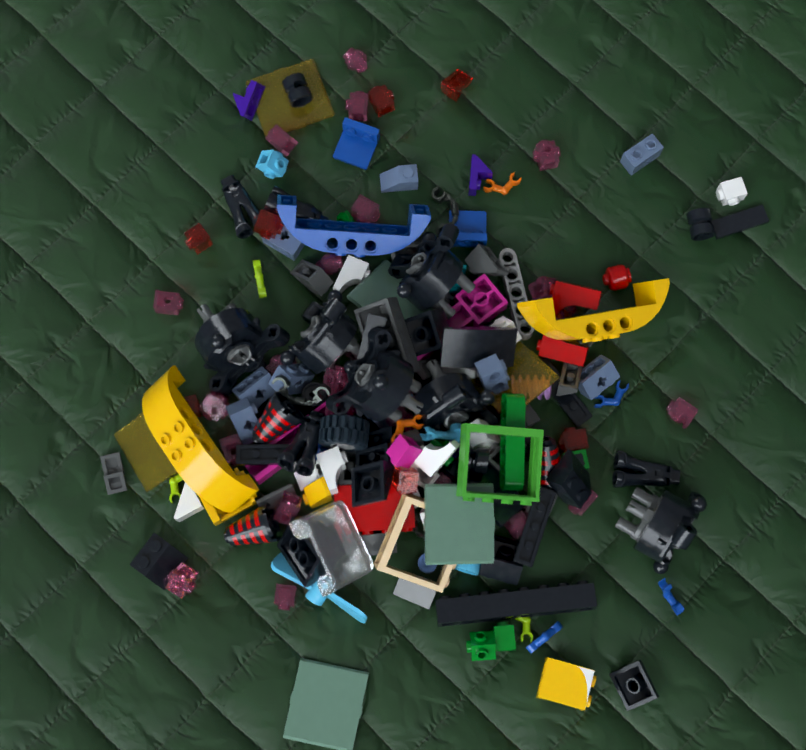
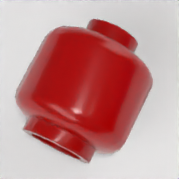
M624 265L607 267L605 274L602 275L604 286L608 285V288L612 291L625 289L632 281L630 269Z

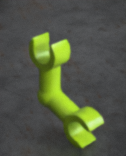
M260 259L253 260L254 277L257 283L259 298L267 297Z
M179 474L169 479L171 488L169 500L172 504L173 496L178 495L179 500L181 496L178 483L183 479Z
M515 618V620L522 622L523 633L520 635L521 643L525 634L530 636L531 643L533 641V635L530 632L531 618Z

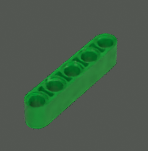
M503 393L501 398V426L525 428L526 401L524 394ZM500 435L501 490L521 491L524 487L525 437Z

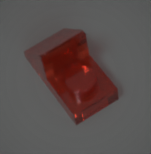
M457 69L441 82L442 92L454 101H458L462 90L471 84L473 78Z

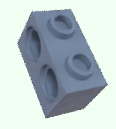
M493 354L474 363L484 390H491L496 395L509 389L507 381L510 378L503 359L499 360L497 355Z

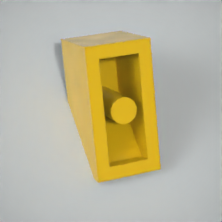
M324 476L303 488L305 494H302L303 500L306 505L310 504L312 509L333 501Z

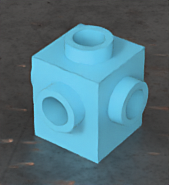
M262 150L255 167L264 172V176L274 179V177H283L289 160L283 157V154L279 151Z

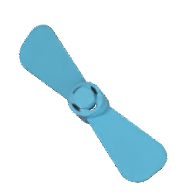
M280 552L271 562L272 570L303 586ZM325 575L309 587H306L308 591L305 597L310 602L322 606L326 598H328L359 622L366 623L367 616L361 610L331 592L334 584L330 576Z

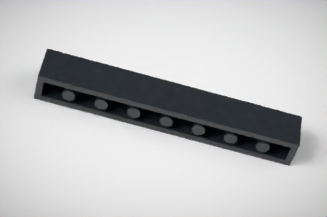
M587 580L578 581L576 585L559 583L557 587H549V585L537 586V589L521 587L518 588V591L510 592V589H502L494 594H490V591H483L475 596H470V593L458 595L459 597L451 598V596L446 595L440 596L438 600H435L438 627L591 611L597 608L594 583H588Z

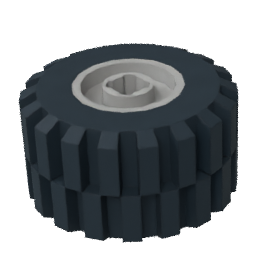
M333 414L324 416L320 421L318 443L328 449L338 446L340 451L345 452L364 450L368 447L370 423L360 417L351 415L338 416Z

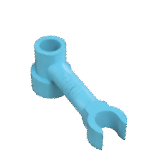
M452 424L447 432L435 431L427 426L424 427L426 434L420 433L423 441L446 439L456 440L460 444L461 424Z

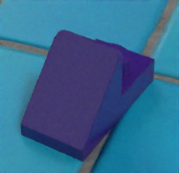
M251 80L246 88L244 97L233 93L241 116L248 120H253L265 86Z
M472 154L468 196H476V191L480 190L481 179H492L493 176L492 171L476 154Z

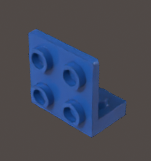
M345 117L342 123L343 132L334 151L333 158L367 170L380 139V129Z
M451 210L449 211V223L453 221ZM459 210L458 220L455 223V226L459 229V235L453 247H476L478 244L486 246V211Z

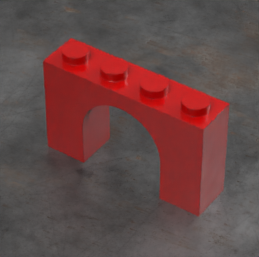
M557 280L555 284L551 285L549 293L553 298L555 317L557 318L559 312L567 306H580L598 310L602 291ZM543 335L542 340H538L536 350L539 351L538 356L583 367L589 346L556 340Z

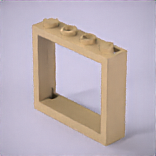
M403 491L375 559L374 566L376 570L442 593L444 588L448 587L450 573L452 569L456 568L457 564L443 565L437 582L387 565L411 505L413 504L425 509L424 498Z

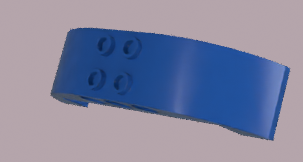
M277 195V211L288 231L301 243L322 252L335 253L337 256L354 254L355 257H365V255H385L399 251L415 241L431 220L428 205L409 204L407 226L296 218V196Z

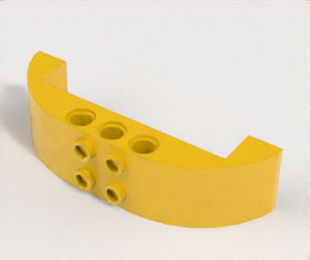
M666 278L634 283L633 289L636 302L634 307L558 320L555 317L552 297L517 303V308L529 325L547 337L564 341L582 339V343L603 341L604 339L619 338L621 333L634 331L651 321L665 302L670 280Z
M173 365L144 393L142 409L145 421L154 438L186 484L209 504L222 511L234 513L260 489L249 474L236 476L178 390V387L186 380L176 365Z

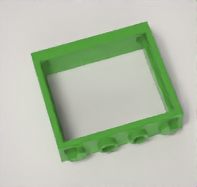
M471 423L461 424L456 496L463 497L462 501L475 502V498H482V502L494 503V499H501V504H513V500L520 501V505L532 506V502H539L544 430ZM470 433L531 438L527 495L466 491Z

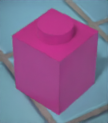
M399 434L386 453L391 458L390 462L393 465L409 469L423 450L413 438Z

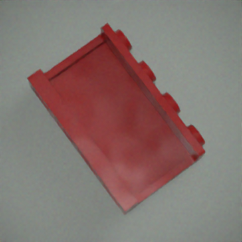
M409 478L392 480L387 500L359 507H352V485L340 486V484H337L339 493L333 495L337 534L343 533V536L355 535L354 532H362V535H370L378 530L386 533L403 491L413 494L414 482ZM413 504L410 507L401 532L413 531V528L417 526Z

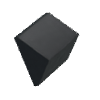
M641 659L609 674L627 711L659 698Z

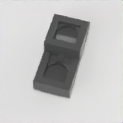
M120 452L100 456L108 495L127 491Z

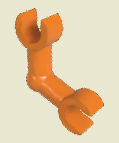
M515 172L511 173L509 181L504 186L495 184L492 179H486V183L492 187H483V190L487 193L495 191L502 195H507L513 186H518L521 183V177L519 180L514 181L512 178L515 176Z
M415 415L413 419H399L396 431L391 438V444L399 434L403 435L404 427L421 429L424 424H417L415 420H420L422 415Z

